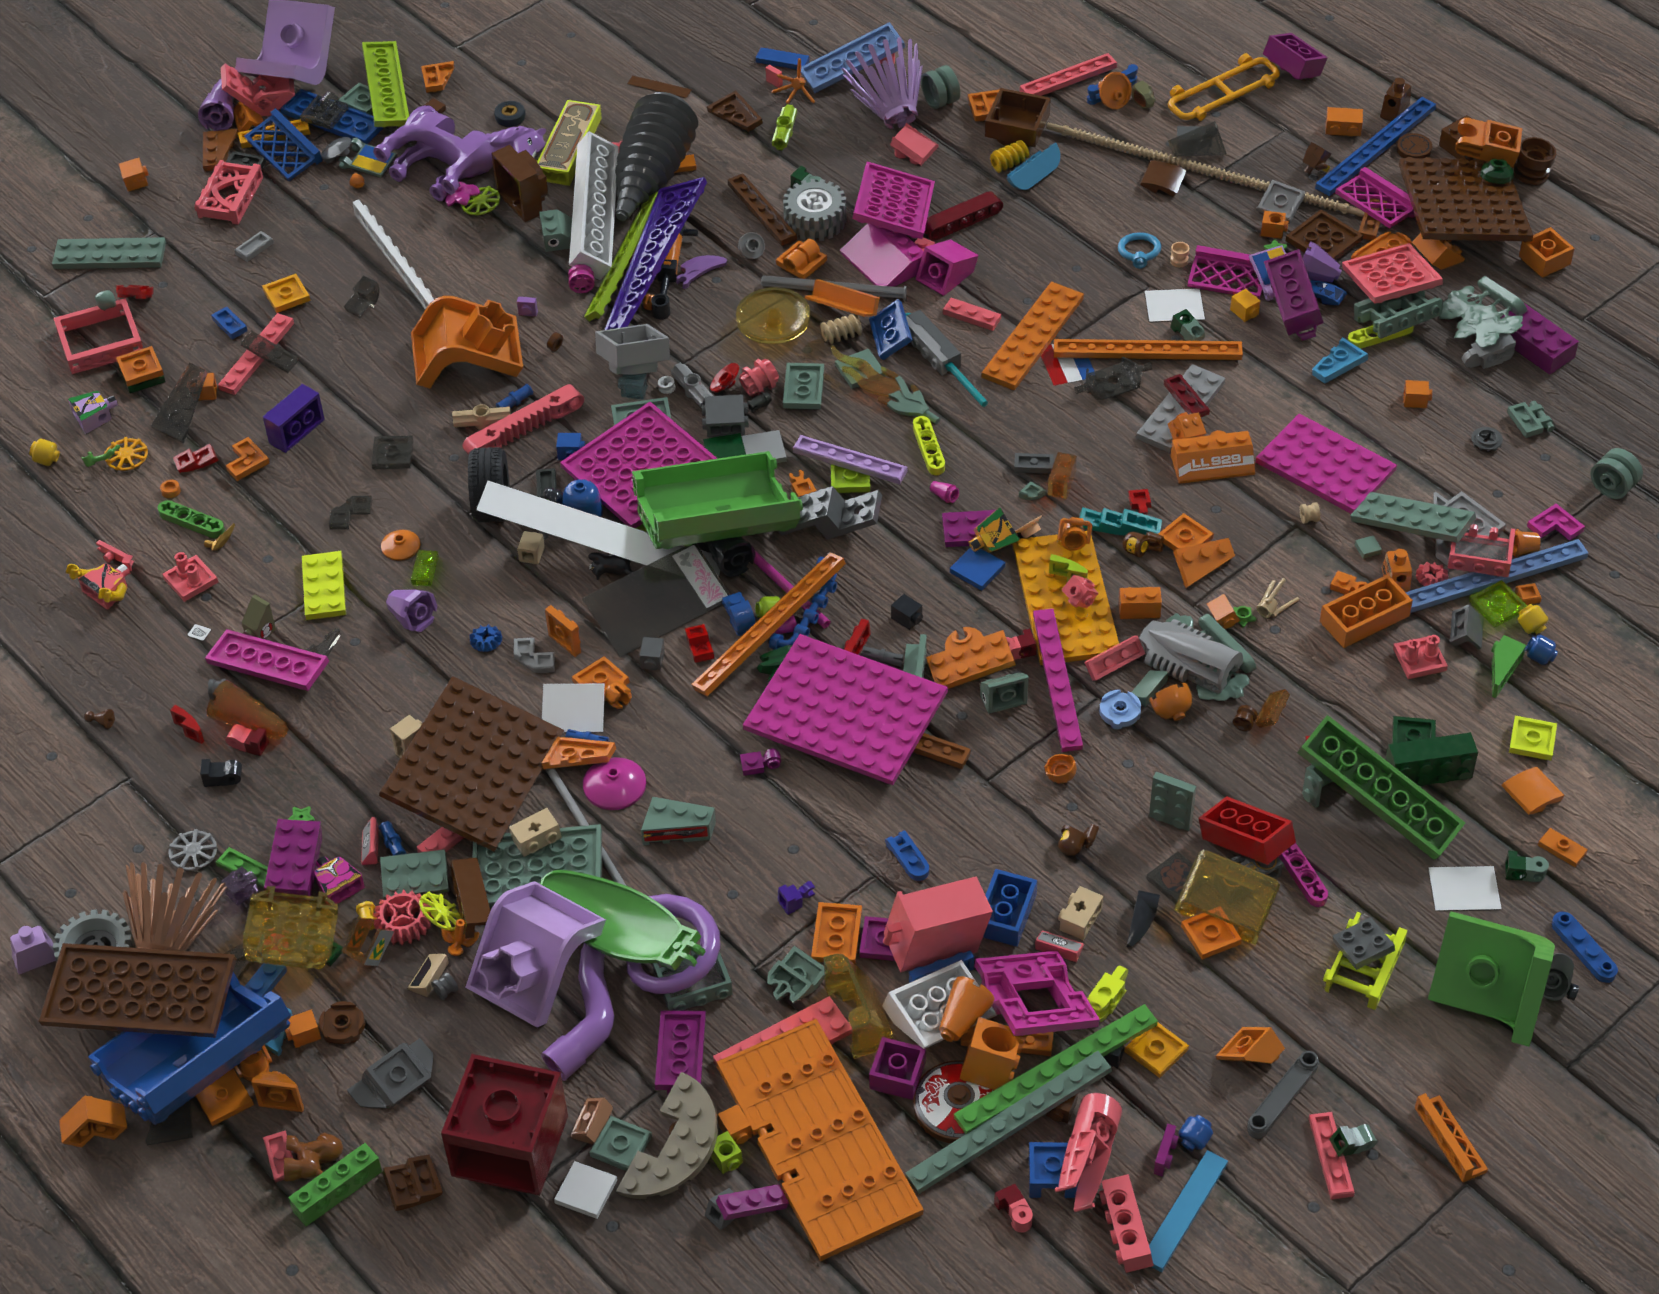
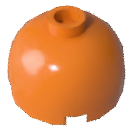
M1182 683L1183 687L1179 688L1177 684L1164 688L1155 693L1157 698L1153 700L1151 697L1149 699L1153 710L1158 716L1165 719L1173 718L1174 721L1185 717V713L1192 705V694L1187 683Z

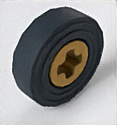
M505 101L498 104L495 108L494 116L499 125L513 127L525 120V109L519 102Z

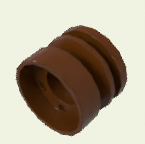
M1537 137L1522 140L1519 156L1512 168L1513 175L1519 181L1530 185H1539L1546 182L1550 175L1551 166L1556 158V148L1545 139Z

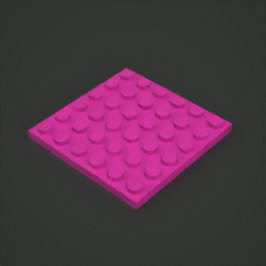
M648 402L561 461L560 464L561 468L575 480L586 479L593 482L600 493L601 503L624 524L636 529L643 523L638 515L637 496H634L632 471L717 458L653 403Z

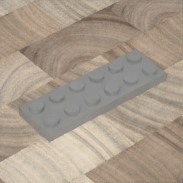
M1193 364L1183 375V378L1206 406L1223 387L1226 379ZM1170 392L1136 435V439L1168 453H1171L1173 440L1168 423L1175 419L1177 415L1185 412Z

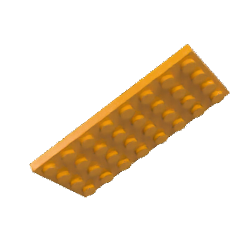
M1058 534L1026 539L1021 538L1012 544L1031 629L1036 641L1040 665H1043L1033 618V611L1054 609L1065 662L1089 660L1119 644L1092 536L1089 544H1085L1083 548L1076 551L1065 549L1061 541L1057 540ZM1051 554L1070 559L1088 570V579L1094 583V589L1099 594L1087 609L1079 606L1076 608L1068 602L1069 598L1062 591L1063 587L1067 584L1066 576L1049 573Z

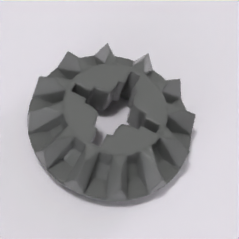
M1481 427L1472 433L1471 442H1473L1474 447H1479L1480 451L1483 449L1487 452L1490 450L1496 451L1498 447H1501L1503 437L1496 429Z

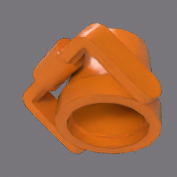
M1062 518L1059 524L1057 540H1060L1062 546L1067 550H1079L1085 544L1090 543L1092 524L1089 521H1084L1083 518ZM1083 525L1088 526L1087 535L1083 529Z
M265 1045L262 1046V1050L251 1054L240 1062L239 1068L237 1065L234 1067L239 1079L244 1077L246 1080L252 1081L262 1071L269 1072V1063L273 1061Z

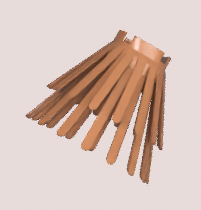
M132 862L130 863V869L126 865L130 897L126 890H124L123 897L136 948L186 951L219 911L215 910L209 916L215 903L227 888L224 887L225 883L218 887L191 928L213 889L217 878H213L181 928L202 878V873L196 874L191 887L187 889L185 896L179 899L177 908L174 910L184 872L183 868L177 869L174 884H169L167 893H162L164 866L162 864H159L157 867L156 880H150V891L147 890L146 863H141V875L135 873V866Z

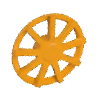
M128 437L111 442V445L104 452L105 454L109 448L113 449L116 445L124 443L123 448L120 447L119 451L114 452V455L117 456L105 460L109 467L119 471L137 468L146 460L148 455L147 446L141 439ZM128 442H133V444L130 447H128ZM138 444L142 446L140 448L134 449ZM140 451L145 452L144 456L134 454ZM134 458L141 460L136 465H134L132 462ZM120 459L117 467L112 465L114 461ZM123 463H129L131 467L122 468Z

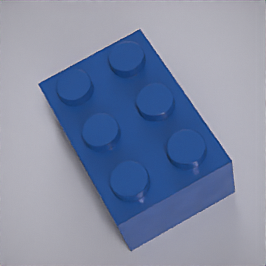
M995 869L985 895L993 912L983 937L1018 947L1037 896V880Z

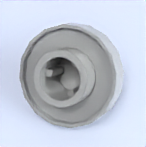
M749 232L739 239L738 250L744 258L756 259L763 254L765 243L759 234Z

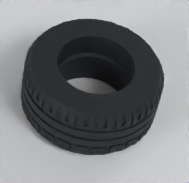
M500 447L474 448L469 452L468 490L472 517L479 523L505 521V519L476 510L487 481L510 488L505 450Z

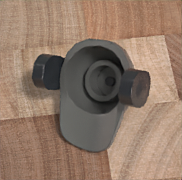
M1553 954L1543 994L1544 998L1555 1001L1567 995L1568 999L1575 1000L1579 986L1571 983L1574 963L1566 954Z

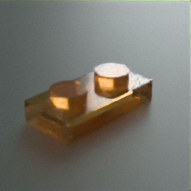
M1286 689L1269 694L1255 721L1259 728L1273 726L1277 723L1278 717L1285 708L1290 696Z

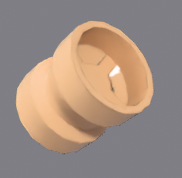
M1176 242L1172 245L1170 263L1173 266L1180 268L1188 264L1189 245L1185 242Z

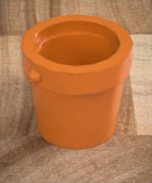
M1516 529L1512 555L1517 558L1523 554L1538 552L1541 545L1539 534L1536 532H1521L1519 529Z

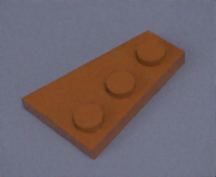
M238 129L203 132L204 171H214V167L217 166L220 160L226 162L228 152L234 145V139L238 137Z

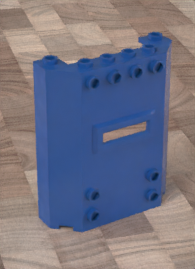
M233 972L216 1038L123 1031L88 1056L92 1063L90 1068L97 1077L100 1075L108 1085L109 1091L115 1100L120 1099L125 1107L129 1106L135 1114L139 1113L144 1121L149 1120L156 1125L165 1121L172 1112L251 1054L260 1051L262 1046L270 1040L279 1037L280 1033L290 1026L288 1019L291 1018V1014L280 996L270 991L262 998L242 986Z

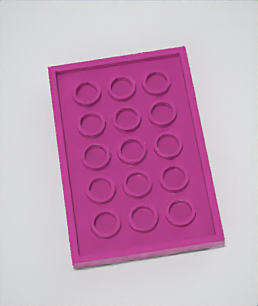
M866 162L852 219L860 223L874 225L877 228L889 229L894 233L906 234L911 238L922 239L935 181Z
M1298 414L1263 449L1255 463L1350 514L1354 512L1370 492H1376L1397 468V464L1301 414Z

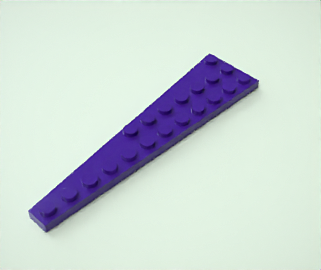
M704 177L659 189L605 330L628 327L656 274L661 271V265L697 200L704 193V188L707 184Z

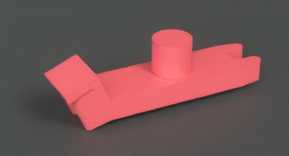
M101 540L96 542V545L99 546L97 549L105 554L103 558L106 562L110 563L115 559L127 566L129 571H132L134 563L131 560L132 555H128Z

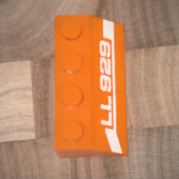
M1248 431L1172 440L1171 459L1179 484L1255 475L1253 444Z

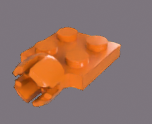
M605 656L572 676L574 684L605 683L604 701H607L616 709L623 708L619 701L625 706L631 701V689L626 686L630 683L629 677Z

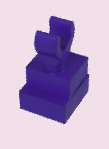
M811 881L804 883L798 890L794 885L789 887L783 885L778 888V902L787 915L793 913L795 910L802 908L803 898H810L815 895L813 892L815 886Z

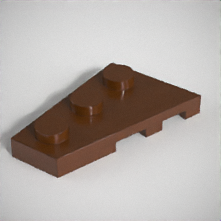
M736 90L707 106L709 113L748 132L763 124L762 118Z

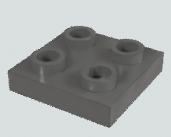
M1372 917L1333 935V942L1356 970L1395 951L1393 942Z

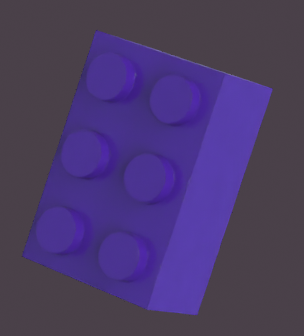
M304 384L293 390L292 393L263 416L269 444L284 453L289 451L325 420L319 393Z

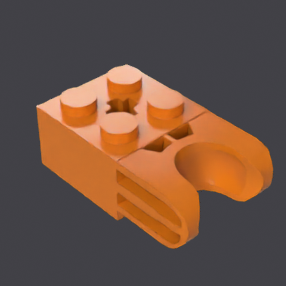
M1463 118L1459 121L1458 132L1463 137L1458 139L1455 145V150L1458 154L1487 162L1492 159H1503L1507 161L1510 167H1514L1520 153L1522 128L1491 120L1483 122L1471 118Z

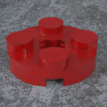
M116 285V293L119 298H129L135 295L136 299L152 298L154 287L144 285L124 287V285Z

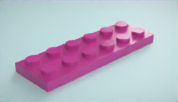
M227 629L205 657L207 664L309 691L329 663L328 657L325 655Z

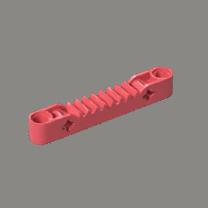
M565 385L469 436L463 442L462 447L468 455L474 448H502V444L506 446L507 441L513 442V437L519 439V434L526 435V430L532 432V427L538 429L539 424L545 425V420L551 422V419H560L579 409L584 403V396L573 385Z

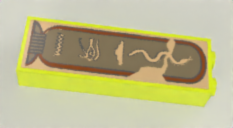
M572 100L566 101L537 161L547 178V182L570 186L576 173L577 145L588 131L595 134L602 119L600 105Z

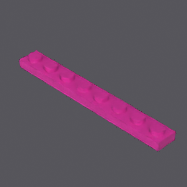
M1054 609L1033 611L1062 752L1083 750Z

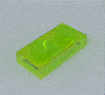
M418 550L411 576L412 585H432L439 557L438 551Z

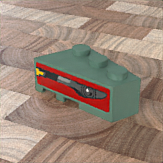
M652 797L641 829L643 845H650L649 842L663 841V844H666L672 840H683V842L710 840L716 824L715 808Z

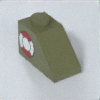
M257 595L252 596L242 620L243 634L266 639L276 630L270 603Z

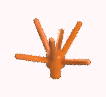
M798 58L797 77L793 79L778 74V78L791 81V84L774 89L772 93L793 87V91L786 101V104H789L797 90L801 89L814 104L815 100L804 87L806 80L801 77V59Z

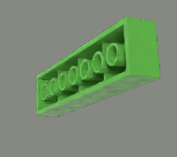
M1328 715L1297 752L1433 860H1436L1444 852L1466 823Z

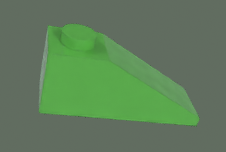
M1503 635L1499 642L1496 641L1491 650L1493 652L1492 697L1497 698L1522 661L1526 649L1525 644Z

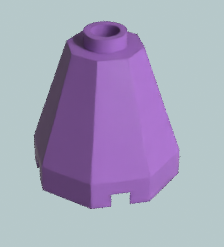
M1310 241L1309 247L1311 249L1307 247L1303 256L1309 279L1323 282H1333L1334 279L1338 280L1342 271L1339 269L1340 264L1319 245Z
M394 590L388 595L386 601L388 609L401 625L408 630H415L417 632H422L433 622L434 616H432L433 611L436 612L438 607L434 595L422 590Z

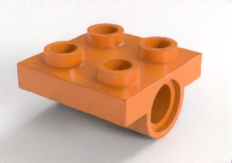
M807 239L804 242L799 240L776 259V265L800 279H806L827 261V255L820 252V248L814 240Z

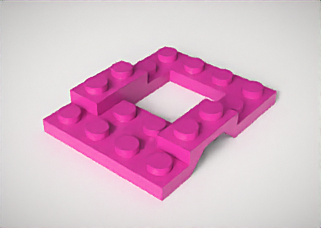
M1058 951L975 959L974 966L982 979L981 984L995 997L992 1006L995 1013L1003 1015L1014 1036L1099 1027L1100 1019L1083 991L1075 992L1070 985L1066 963ZM1047 988L1058 1007L1064 1009L1028 1012L1017 991Z

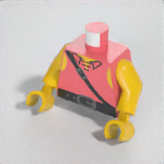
M68 564L65 573L70 574L69 577L73 580L78 578L82 592L108 610L116 601L123 600L128 588L125 577L130 574V571L124 564L120 565L117 569L108 564H102L97 568L89 570L79 569L75 564Z

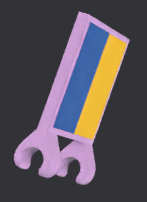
M1283 245L1249 255V259L1263 288L1266 301L1272 300L1275 295L1264 261L1286 254Z

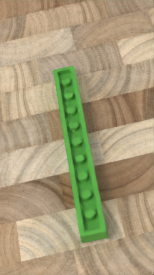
M1144 1004L954 1113V1119L964 1133L967 1134L1093 1053L1099 1051L1102 1056L1109 1054L1157 1026L1158 1020Z

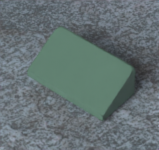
M1150 670L1131 693L1139 698L1142 706L1146 707L1150 702L1149 699L1151 697L1154 698L1155 693L1159 692L1168 680V672Z

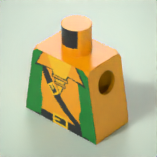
M998 508L974 529L977 537L968 543L974 552L984 547L985 551L990 553L1011 545L1020 539L1002 509Z

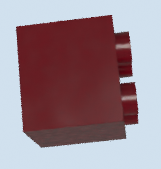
M471 1054L441 1132L451 1176L540 1196L568 1118L561 1072Z

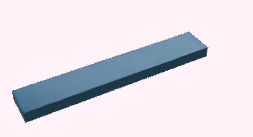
M1208 1150L1206 1151L1149 1244L1154 1265L1152 1268L1163 1272L1228 1165V1160Z

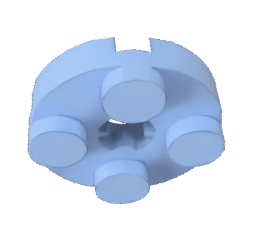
M1121 690L1110 691L1101 699L1100 716L1113 729L1130 726L1140 719L1141 702L1131 692L1121 693ZM1118 706H1119L1120 708H1123V707H1124L1125 709L1122 710V711H1119V710L1116 709V707H1118Z

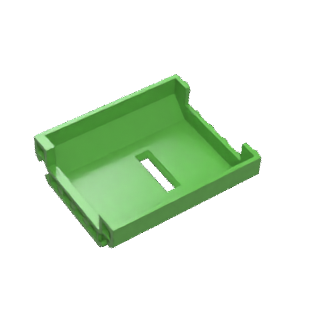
M769 451L632 471L633 491L638 501V515L655 549H671L681 545L691 546L694 543L778 530L788 531L791 528H796L803 505L801 499H798L794 492L790 493L791 500H789L787 493L783 491L781 483H778L776 480L774 469H777V461Z

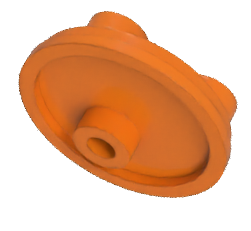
M1111 72L1098 84L1100 98L1106 107L1120 109L1130 100L1132 87L1130 80L1125 74Z

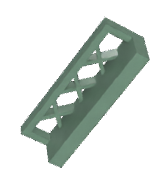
M920 634L919 644H906L903 671L924 678L926 634Z

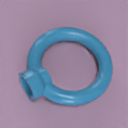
M1132 233L1124 236L1119 241L1118 251L1122 257L1133 261L1134 267L1141 269L1146 267L1147 261L1159 255L1161 243L1151 234ZM1133 240H1146L1154 245V249L1147 254L1141 251L1132 254L1125 249V245Z

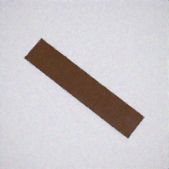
M633 75L627 83L659 92L671 93L687 98L692 89Z

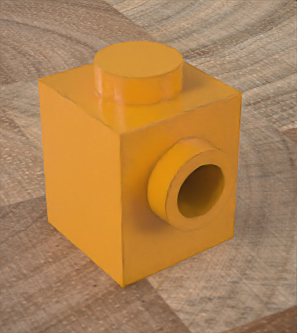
M1247 289L1231 297L1230 310L1244 322L1259 315L1260 300Z

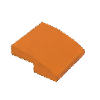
M1538 767L1525 770L1501 785L1528 815L1542 812L1546 805L1560 802L1564 797V794Z

